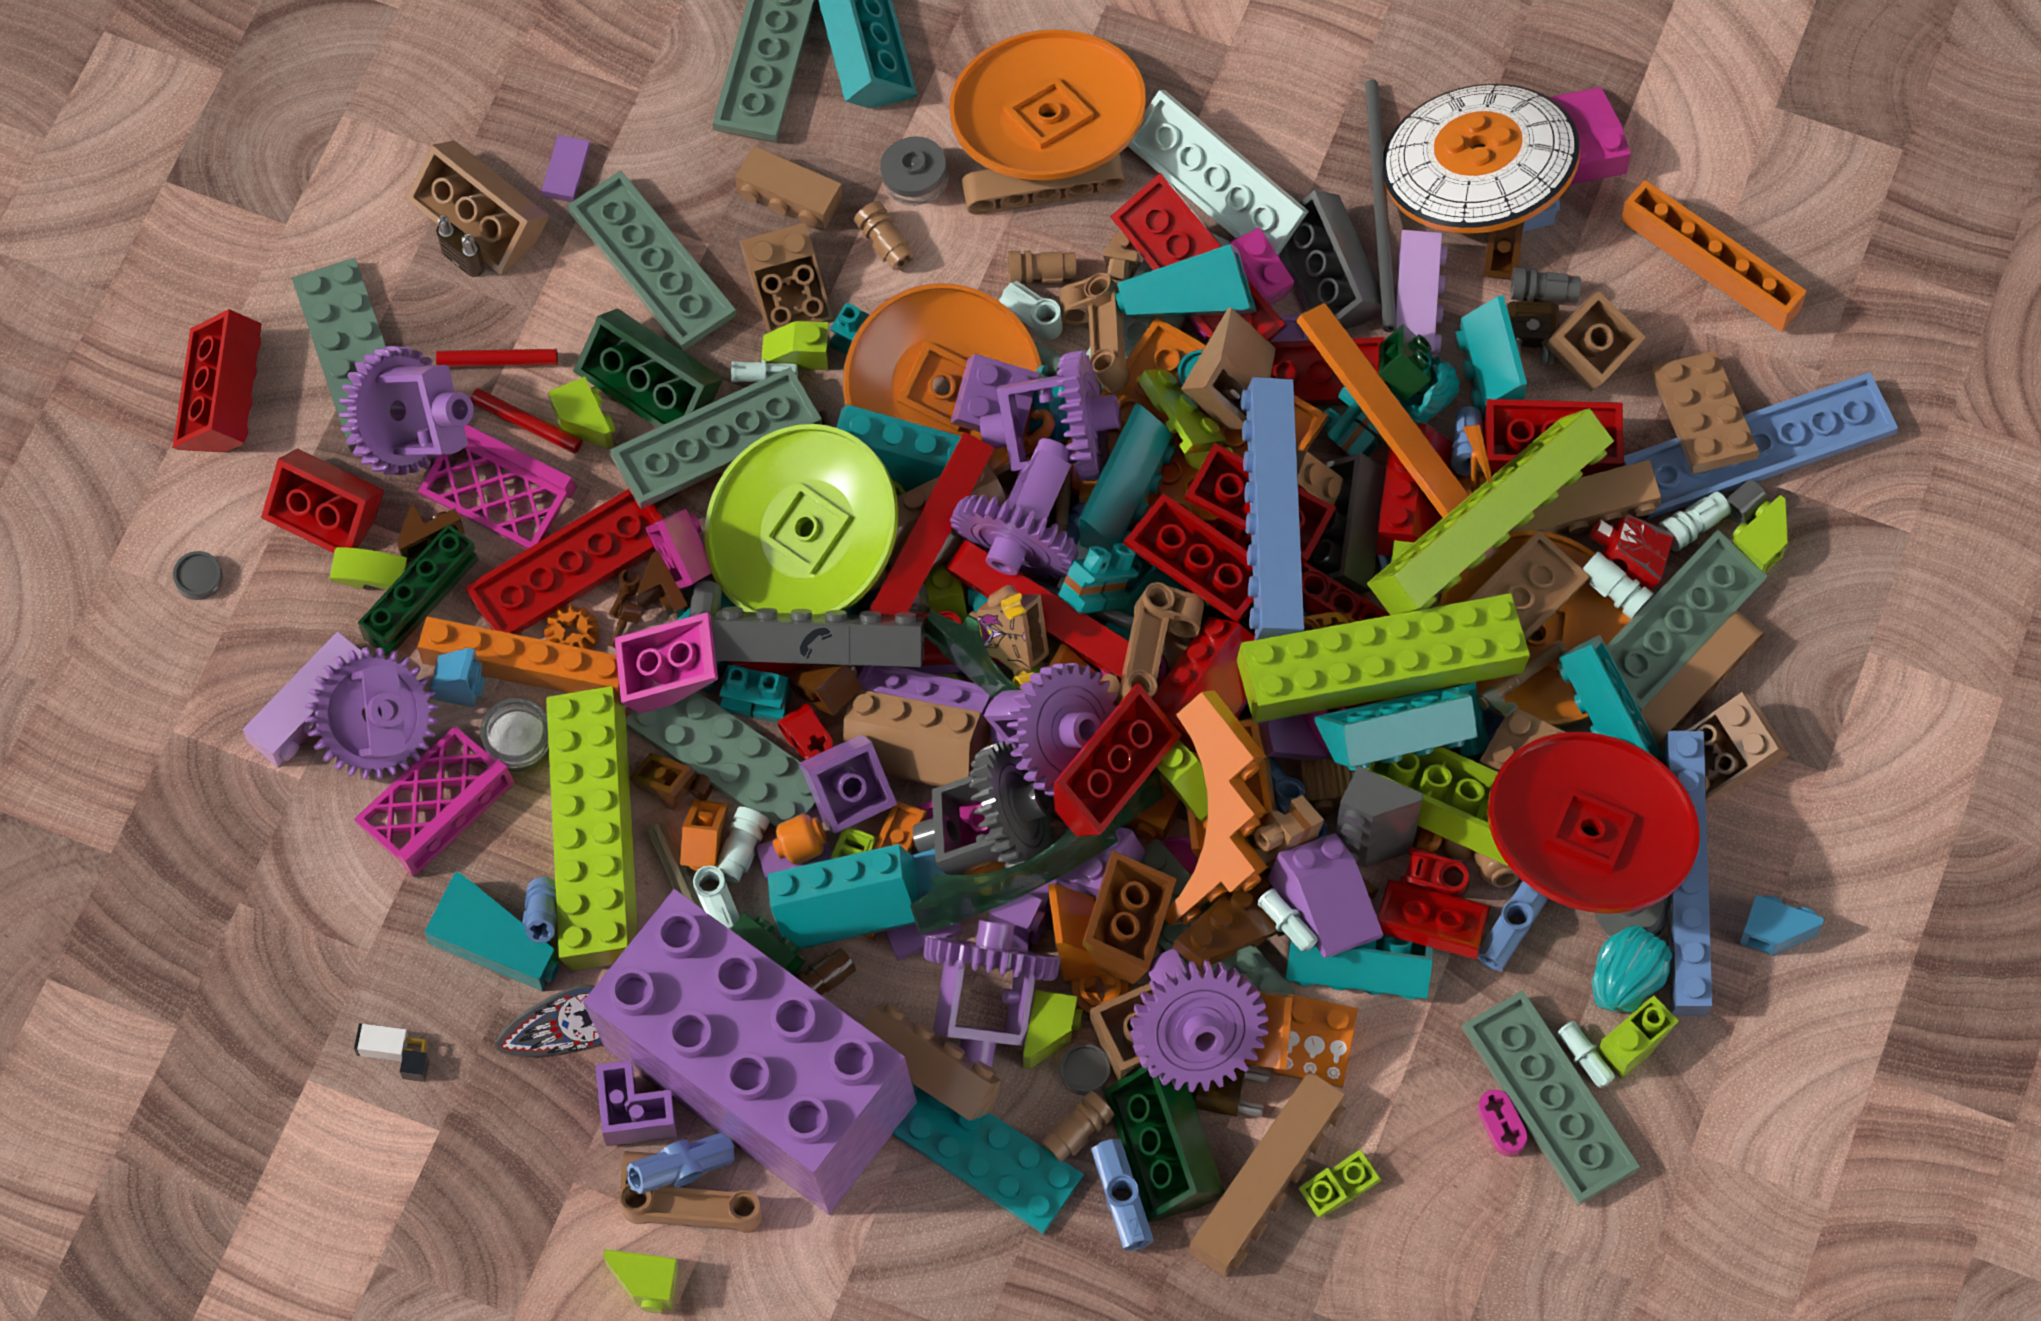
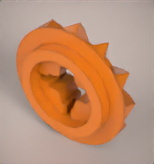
M570 604L568 608H557L556 612L550 618H547L544 630L545 639L550 642L591 650L599 638V625L595 615H592L585 607L579 608ZM578 621L577 629L580 633H572L565 639L566 631L562 626L571 627Z
M1108 973L1102 976L1081 978L1072 982V996H1077L1078 1008L1083 1009L1089 1015L1091 1008L1128 993V982ZM1096 977H1099L1103 987L1110 988V990L1105 991L1103 1001H1100L1097 993L1090 992V990L1095 989Z

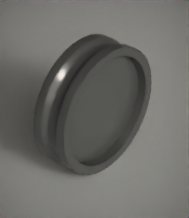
M194 551L185 554L177 561L173 569V580L178 591L184 597L192 600H203L211 597L218 591L222 584L223 573L214 556L207 552Z
M1078 1044L1066 1051L1061 1060L1060 1075L1062 1082L1068 1090L1078 1095L1085 1096L1090 1091L1095 1093L1101 1091L1106 1086L1110 1077V1062L1106 1053L1092 1044Z

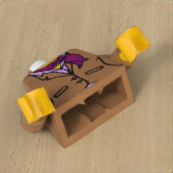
M1006 585L992 593L988 601L979 607L977 612L972 611L967 617V630L980 633L982 651L988 656L997 658L1010 668L1014 673V690H1022L1021 685L1023 683L1031 682L1030 675L1034 673L1031 671V668L1049 655L1041 595H1021L1014 586Z

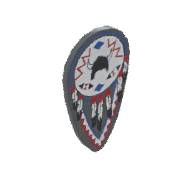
M588 984L573 986L531 1007L505 1027L496 1041L498 1050L515 1056L535 1057L574 1052L599 1045L602 1041L583 1004L584 999L595 986Z

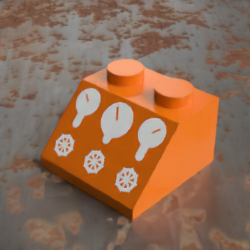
M1288 994V996L1293 997L1287 1069L1274 1068L1273 1074L1303 1080L1308 1071L1332 1086L1343 1088L1358 1008Z

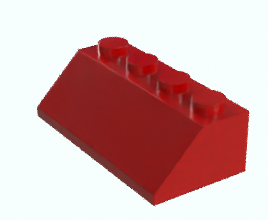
M228 309L190 328L172 448L185 451L225 453L245 444L249 432L247 427L249 411L253 404L252 390L257 375L256 362L258 350L261 346L260 334L262 323Z
M1487 399L1484 445L1491 477L1560 418L1589 408L1614 442L1604 449L1607 452L1604 458L1591 466L1588 463L1581 469L1583 475L1580 478L1624 466L1623 403Z
M1415 423L1456 477V472L1451 467L1453 442L1428 424ZM1390 446L1377 541V555L1392 556L1395 540L1414 543L1443 519Z
M1214 443L1184 499L1246 531V517L1250 513V503H1246L1244 497L1245 485L1249 482V472H1244L1243 469L1244 458ZM1298 487L1301 561L1307 563L1326 529L1336 506Z
M1164 493L1124 540L1123 544L1234 621L1239 622L1250 614L1251 608H1254V597H1249L1248 583L1250 576H1253V567L1247 564V550Z
M1209 617L1200 629L1199 634L1192 640L1152 697L1158 707L1181 733L1182 736L1179 740L1190 752L1197 753L1190 735L1176 714L1201 692L1215 690L1236 718H1238L1248 703L1237 664V657L1241 643L1254 641L1255 636L1239 623Z
M1140 684L1134 685L1053 783L1055 811L1076 836L1101 834L1182 736Z

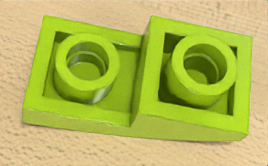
M336 547L329 581L362 589L364 585L388 590L405 571L407 558L373 550Z
M1359 1149L1332 1169L1326 1168L1301 1185L1299 1190L1316 1216L1321 1218L1380 1183L1382 1179L1364 1152Z

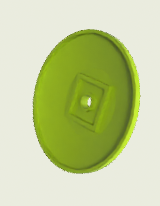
M799 424L773 431L761 437L743 450L728 466L717 483L708 506L704 531L705 550L710 570L716 583L722 587L723 593L730 601L745 612H756L760 608H775L777 613H791L794 609H809L812 611V614H826V611L829 610L845 611L871 589L891 556L898 529L896 491L891 476L878 455L864 442L846 431L827 425ZM807 521H813L814 529L812 533L807 537H802L800 533L802 525Z

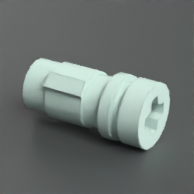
M1716 491L1687 507L1684 512L1677 511L1671 517L1661 521L1658 527L1674 534L1670 549L1679 551L1689 543L1694 542L1698 534L1704 533L1718 524L1723 518L1730 515L1731 508L1727 499L1720 492Z
M1599 551L1583 568L1590 576L1589 585L1603 597L1609 596L1614 600V606L1616 608L1622 607L1624 609L1622 613L1630 620L1653 595L1645 586L1643 588L1639 586L1641 582L1637 579L1633 581L1626 575V572L1613 561L1608 560Z
M746 807L737 808L733 817L735 822H731L729 826L731 833L726 838L716 867L724 874L725 880L732 883H739L743 872L748 871L755 856L754 847L756 843L761 842L763 838L761 833H765L770 821L763 814Z

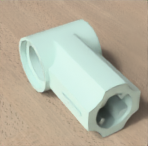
M1018 281L1010 283L1003 290L999 301L1009 308L1019 320L1033 328L1035 335L1039 339L1050 341L1060 336L1063 330V323L1061 321V309L1056 301L1043 299ZM1046 317L1053 318L1051 321L1048 322L1040 321Z
M703 866L694 875L693 883L703 910L731 930L740 916L725 882L724 874L715 866ZM712 879L719 882V886L714 891L708 892L701 889L702 884L707 880Z

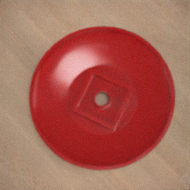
M1564 732L1536 739L1518 749L1505 761L1494 779L1489 794V828L1494 843L1504 861L1522 881L1535 891L1559 904L1574 909L1601 914H1618L1653 906L1667 898L1681 886L1690 873L1698 853L1700 842L1698 816L1694 804L1682 783L1672 771L1653 755L1615 737L1590 732ZM1582 827H1592L1597 831L1598 835H1587L1583 832Z

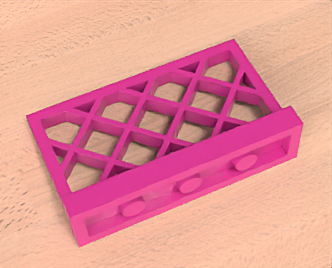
M465 425L464 429L468 445L463 449L467 451L469 462L451 467L449 461L450 454L438 455L418 493L450 510L455 508L459 515L526 549L530 548L544 539L567 497L571 498L577 485L570 476L469 425ZM472 454H474V455H476V456H478V457H480V458L474 460ZM486 463L495 465L498 476L480 482L476 467ZM471 468L475 484L457 489L453 474ZM501 469H503V470H505V471H507V472H509V473L503 475ZM449 476L453 491L438 495L430 490L436 479ZM517 477L523 479L527 491L509 496L505 481ZM500 483L504 498L486 504L482 488ZM530 483L537 486L538 488L531 489ZM477 490L481 506L471 509L462 507L459 496ZM549 492L557 496L550 508L541 511L537 510L534 500L535 495ZM455 497L456 503L448 499ZM529 498L533 513L515 518L511 503ZM506 505L510 520L499 524L491 522L488 510ZM483 512L485 518H483L482 516L478 515V513ZM545 516L544 520L541 523L540 518ZM535 519L538 530L533 539L529 541L519 535L517 525ZM513 527L514 533L506 528Z
M454 726L424 753L418 762L416 761L410 766L408 770L357 815L354 821L402 863L408 873L415 877L515 782L504 763L499 759L495 760ZM456 739L464 745L463 755L446 756V749ZM484 762L489 766L481 775L469 776V763ZM463 764L462 777L445 778V765ZM439 765L438 779L421 780V772L427 766ZM462 785L461 793L455 799L443 800L444 786ZM438 787L437 800L419 801L420 788ZM414 789L413 802L395 803L396 795L401 790ZM436 809V817L430 822L418 823L419 810ZM412 810V824L394 825L395 812ZM388 812L387 826L373 827L368 823L376 813ZM411 832V840L400 850L393 845V833Z

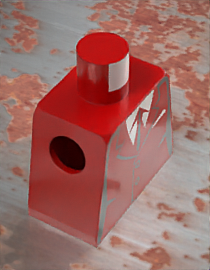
M1624 515L1613 527L1602 520L1597 521L1589 537L1604 546L1602 555L1608 560L1613 561L1633 581L1637 579L1641 582L1639 585L1641 588L1645 586L1651 590L1661 581L1674 534L1632 515Z

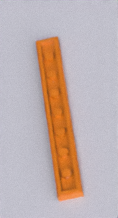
M1323 303L1301 314L1296 322L1444 518L1469 496L1328 306Z

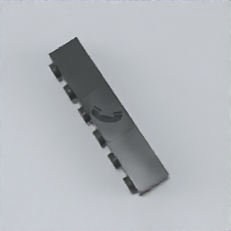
M725 607L722 611H718L712 620L716 661L921 667L925 659V617H916V614L912 612H899L895 616H881V613L878 611H864L860 615H847V612L843 610L826 611V614H812V611L809 609H794L791 613H777L775 608H760L756 612H743V609L740 607Z

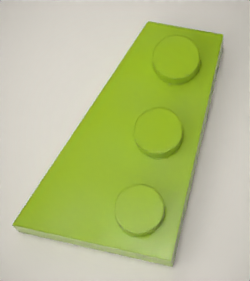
M1164 369L1145 370L1137 381L1153 406L1168 416L1169 420L1166 422V426L1169 431L1174 434L1176 432L1179 433L1183 440L1179 446L1184 454L1210 451L1214 443L1222 446L1227 441L1219 432L1220 428L1217 423L1206 417L1197 408L1198 404L1178 387L1176 378L1170 372Z

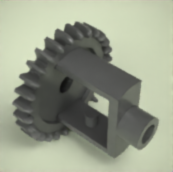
M1005 741L984 747L975 755V760L971 763L974 769L970 772V776L932 789L933 818L913 826V839L918 851L922 853L935 848V863L949 876L955 877L996 862H1004L1006 869H1012L1014 874L1029 875L1044 870L1047 865L1051 864L1050 858L1054 857L1051 848L1056 847L1051 837L1056 835V832L1050 826V823L1054 822V818L1050 815L1052 812L1051 797L1045 795L1044 790L1034 789L1033 784L1035 781H1026L1024 779V775L1028 770L1016 768V765L1022 761L1023 757L1011 756L1010 753L1017 749H1013L1011 743L1005 744ZM979 801L982 806L976 809L974 813L983 814L985 820L978 826L980 828L989 827L990 832L987 835H978L976 843L962 847L959 807Z

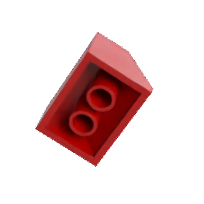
M297 448L278 458L261 518L334 553L336 547L358 548L376 520L384 490Z

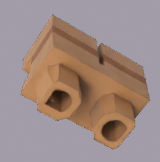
M1301 795L1291 800L1286 815L1279 811L1269 812L1264 826L1256 830L1254 838L1257 844L1253 849L1265 865L1272 869L1279 852L1314 841L1324 819L1305 797Z

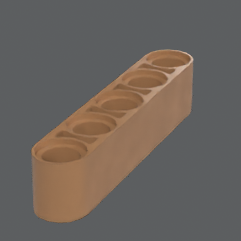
M1120 154L1091 171L1068 178L1025 180L1005 176L987 169L971 172L965 175L961 181L967 210L975 215L1112 193L1122 189L1126 184Z
M1735 612L1640 711L1659 748L1663 746L1668 731H1677L1757 647L1764 637L1765 633L1740 612Z

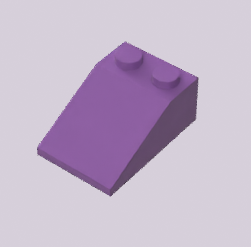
M1336 833L1279 852L1267 879L1290 908L1297 909L1300 912L1299 918L1317 936L1315 946L1324 959L1382 937L1383 932L1357 863Z

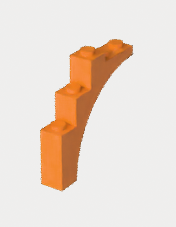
M1215 690L1201 692L1176 714L1190 735L1202 763L1207 787L1208 822L1204 846L1194 873L1180 896L1167 909L1165 919L1170 926L1179 923L1190 924L1202 914V911L1199 909L1208 900L1210 903L1215 902L1227 890L1230 893L1241 889L1244 892L1251 890L1262 880L1259 875L1268 868L1244 838L1261 825L1258 819L1267 811L1243 782L1259 771L1258 763L1266 755Z

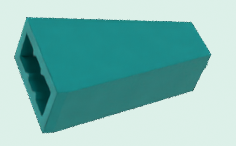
M1232 244L1117 283L1119 293H1116L1118 306L1122 313L1126 312V315L1134 319L1224 315L1230 307L1238 314L1257 312L1238 248Z
M454 872L424 931L428 945L543 992L547 982L552 983L559 970L560 964L557 963L558 960L554 948L546 942L537 943L529 939L523 923L462 874Z

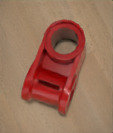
M807 703L802 704L777 721L781 733L788 743L797 750L803 760L833 748V740Z
M1409 848L1410 860L1405 876L1400 878L1401 883L1454 897L1461 896L1467 891L1470 878L1468 869L1463 863L1438 856L1426 850ZM1422 863V866H1421V869H1420V873H1419V875L1417 876V873H1418V870H1419V866H1420V864ZM1450 871H1457L1463 875L1464 879L1459 886L1451 887L1444 882L1445 875Z

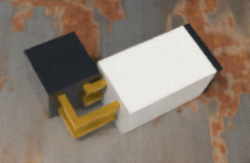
M359 1023L354 1045L357 1056L400 1061L402 1079L426 1081L430 1060L426 1053L428 1044L425 1039L410 1038L406 1029ZM408 1044L422 1046L421 1052L407 1048Z

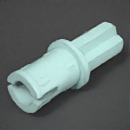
M762 359V362L732 361L731 382L756 383L789 367L792 368L798 378V367L796 364L766 363L765 359Z
M1275 889L1268 890L1260 897L1258 906L1276 923L1277 931L1284 932L1301 951H1309L1316 944L1317 936L1299 918L1300 912L1297 909H1291Z
M1571 1021L1563 1026L1556 1035L1575 1057L1573 1062L1583 1067L1597 1087L1603 1088L1612 1082L1615 1076L1598 1054L1597 1050L1599 1047L1596 1044L1592 1045L1578 1027L1576 1021Z

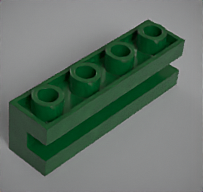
M448 524L358 621L363 639L376 649L383 648L384 655L387 657L391 651H396L425 620L426 616L435 609L477 563L479 559L477 554L473 552L476 549L474 543Z

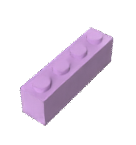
M1402 230L1395 307L1396 325L1398 329L1404 323L1416 336L1420 334L1425 337L1431 345V357H1433L1434 354H1440L1441 334H1435L1436 324L1442 325L1443 305L1437 304L1438 295H1444L1445 275H1439L1440 265L1446 266L1447 246L1441 245L1442 233Z
M336 632L242 729L247 742L277 767L284 760L288 761L293 758L299 750V745L308 737V733L317 727L316 724L305 722V718L315 715V711L305 708V704L317 701L308 691L309 689L321 690L319 684L314 680L315 677L320 676L328 679L323 669L324 666L330 665L337 670L334 658L341 656L348 663V652L354 650L360 659L361 650L339 632Z

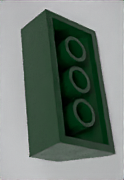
M618 308L597 316L573 372L581 377H586L589 383L657 428L713 403L724 379Z
M1141 1066L1103 1090L1107 1104L1115 1115L1113 1122L1118 1137L1121 1139L1133 1178L1138 1184L1139 1197L1148 1222L1158 1221L1200 1208L1225 1193L1196 1105L1186 1082L1179 1090H1175L1172 1080L1167 1085H1163L1159 1075L1152 1078L1148 1067L1143 1068Z

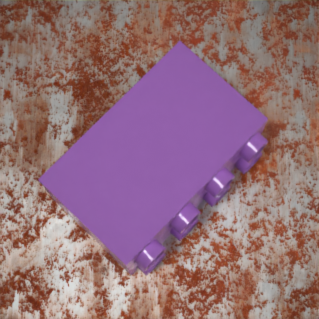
M675 889L583 1001L595 1029L608 1052L621 1061L631 1060L635 1072L661 1091L671 1090L674 1101L716 1132L723 1133L727 1137L729 1136L736 1147L828 1215L838 1205L891 1137L893 1131L917 1103L905 1056Z

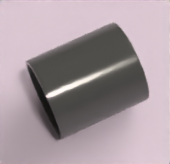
M1747 480L1727 498L1731 508V513L1728 516L1740 525L1743 522H1747L1755 515L1758 508L1764 502L1769 501L1764 489L1755 481Z

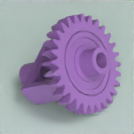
M398 346L374 349L375 353L364 355L365 361L355 363L358 372H349L347 375L353 385L342 386V389L349 394V398L339 400V403L347 406V410L339 413V417L348 419V423L341 427V430L351 431L352 434L346 440V443L357 444L353 455L363 456L361 462L363 465H372V471L383 472L384 475H407L408 473H417L420 471V468L430 466L429 460L436 459L438 455L453 454L468 445L464 426L472 419L474 412L473 403L465 393L455 392L448 365H431L433 360L429 357H423L421 351H412L410 347Z
M1080 350L1064 354L1058 363L1060 369L1057 371V376L998 386L997 393L1001 413L980 417L981 438L983 442L994 447V449L1007 447L1010 467L1013 473H1020L1030 461L1026 460L1015 393L1038 390L1040 403L1054 401L1051 387L1062 386L1065 390L1057 395L1058 397L1065 398L1066 404L1059 406V409L1066 410L1068 416L1062 419L1061 423L1070 425V431L1065 432L1064 436L1072 437L1073 443L1068 444L1067 449L1076 450V452L1071 453L1068 463H1075L1073 468L1077 470V475L1081 480L1096 481L1099 479L1109 459L1108 453H1110L1107 443L1109 437L1106 430L1121 427V412L1115 394L1100 395L1099 382L1097 383L1096 371H1093L1092 361L1090 362L1086 351Z
M1042 438L1039 440L1031 460L1020 471L1011 494L1002 507L997 505V497H993L988 504L986 495H982L980 499L977 495L966 496L957 503L950 522H952L951 527L956 529L955 533L957 535L963 536V541L967 540L988 553L985 561L991 568L1007 575H1017L1018 571L1025 573V570H1027L1036 577L1038 573L1045 578H1049V576L1058 579L1059 576L1066 577L1073 560L1078 558L1077 545L1074 544L1073 538H1066V531H1061L1057 535V524H1053L1051 528L1045 526L1048 515L1071 466L1068 463L1071 455L1070 450L1057 441Z
M368 647L362 648L360 659L354 650L349 651L348 663L341 656L334 658L337 670L330 665L323 667L328 679L320 676L315 677L314 680L319 684L321 690L309 689L308 691L310 695L317 699L316 702L305 704V708L315 711V715L305 718V722L313 723L317 726L308 733V736H320L321 739L314 746L315 750L327 747L328 750L322 759L328 761L333 757H337L334 766L336 770H340L345 764H348V776H353L358 768H360L361 779H367L371 769L375 779H382L383 768H385L390 777L395 776V764L403 771L408 770L409 765L406 758L408 757L414 762H418L420 757L415 749L418 748L424 751L429 749V746L422 740L423 737H435V733L427 728V725L438 723V719L428 715V712L439 708L437 704L427 703V699L436 694L435 690L424 691L423 687L430 681L429 678L417 680L416 677L421 668L416 666L408 671L407 667L410 660L408 657H404L399 663H396V651H391L386 659H384L383 648H377L373 658ZM364 706L366 712V721L362 717V710Z
M1078 663L1053 664L1051 667H1043L1040 669V673L1030 675L1031 682L1023 683L1021 685L1022 690H1009L999 693L990 702L984 714V717L992 725L990 729L992 743L1005 741V744L1011 743L1013 749L1017 748L1010 753L1013 757H1023L1022 761L1016 765V768L1028 770L1024 775V779L1026 781H1035L1033 788L1044 790V794L1048 796H1054L1053 783L1118 706H1113L1112 704L1118 696L1117 692H1107L1110 682L1100 681L1101 673L1090 672L1089 666H1079Z
M979 920L976 942L926 936L924 957L927 961L943 964L933 1030L936 1034L961 1038L959 1047L965 1051L963 1056L974 1063L981 1061L992 1067L996 1043L1025 1046L1035 979L1040 980L1042 978L1045 981L1056 979L1060 958L1046 953L1012 948L1015 925ZM966 962L972 963L973 971H976L979 965H985L987 973L991 972L992 967H998L1002 976L1005 974L1006 969L1013 970L1012 989H1005L1002 994L1003 1002L1009 1003L1005 1030L956 1024Z
M1175 949L1168 950L1155 957L1148 970L1152 980L1150 986L1154 994L1141 993L1140 996L1145 1005L1135 1004L1134 1010L1138 1017H1132L1130 1022L1133 1030L1130 1032L1134 1043L1133 1048L1137 1057L1140 1056L1139 1060L1142 1067H1148L1152 1078L1159 1075L1163 1085H1167L1172 1080L1175 1090H1179L1186 1082L1189 1091L1194 1092L1197 1083L1201 1082L1204 1091H1209L1211 1080H1214L1220 1088L1223 1087L1224 1075L1235 1081L1237 1078L1234 1069L1238 1068L1247 1072L1249 1069L1244 1060L1256 1061L1258 1059L1253 1048H1264L1263 1040L1259 1036L1268 1035V1030L1265 1024H1263L1268 1021V1016L1265 1010H1263L1266 1006L1262 997H1259L1258 989L1255 985H1251L1246 975L1240 976L1234 967L1230 968L1227 973L1224 964L1221 962L1217 964L1213 972L1210 962L1205 960L1201 971H1198L1193 961L1188 965Z

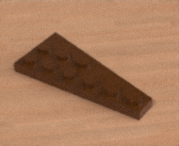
M1267 868L1259 875L1262 880L1251 890L1244 892L1241 889L1231 893L1227 891L1175 940L1172 948L1190 962L1193 961L1196 967L1202 969L1205 960L1209 961L1212 965L1234 956L1236 951L1250 945L1252 947L1261 945L1265 939L1274 935H1278V937L1285 935L1284 932L1277 931L1276 923L1258 906L1260 897L1268 890L1274 889L1267 879L1271 869ZM1362 877L1371 900L1376 897L1379 889Z

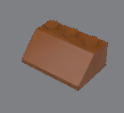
M1116 851L1110 853L1082 945L1101 971L1134 985L1150 968L1177 878Z

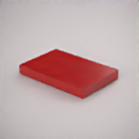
M1388 879L1377 919L1383 935L1477 959L1491 906Z

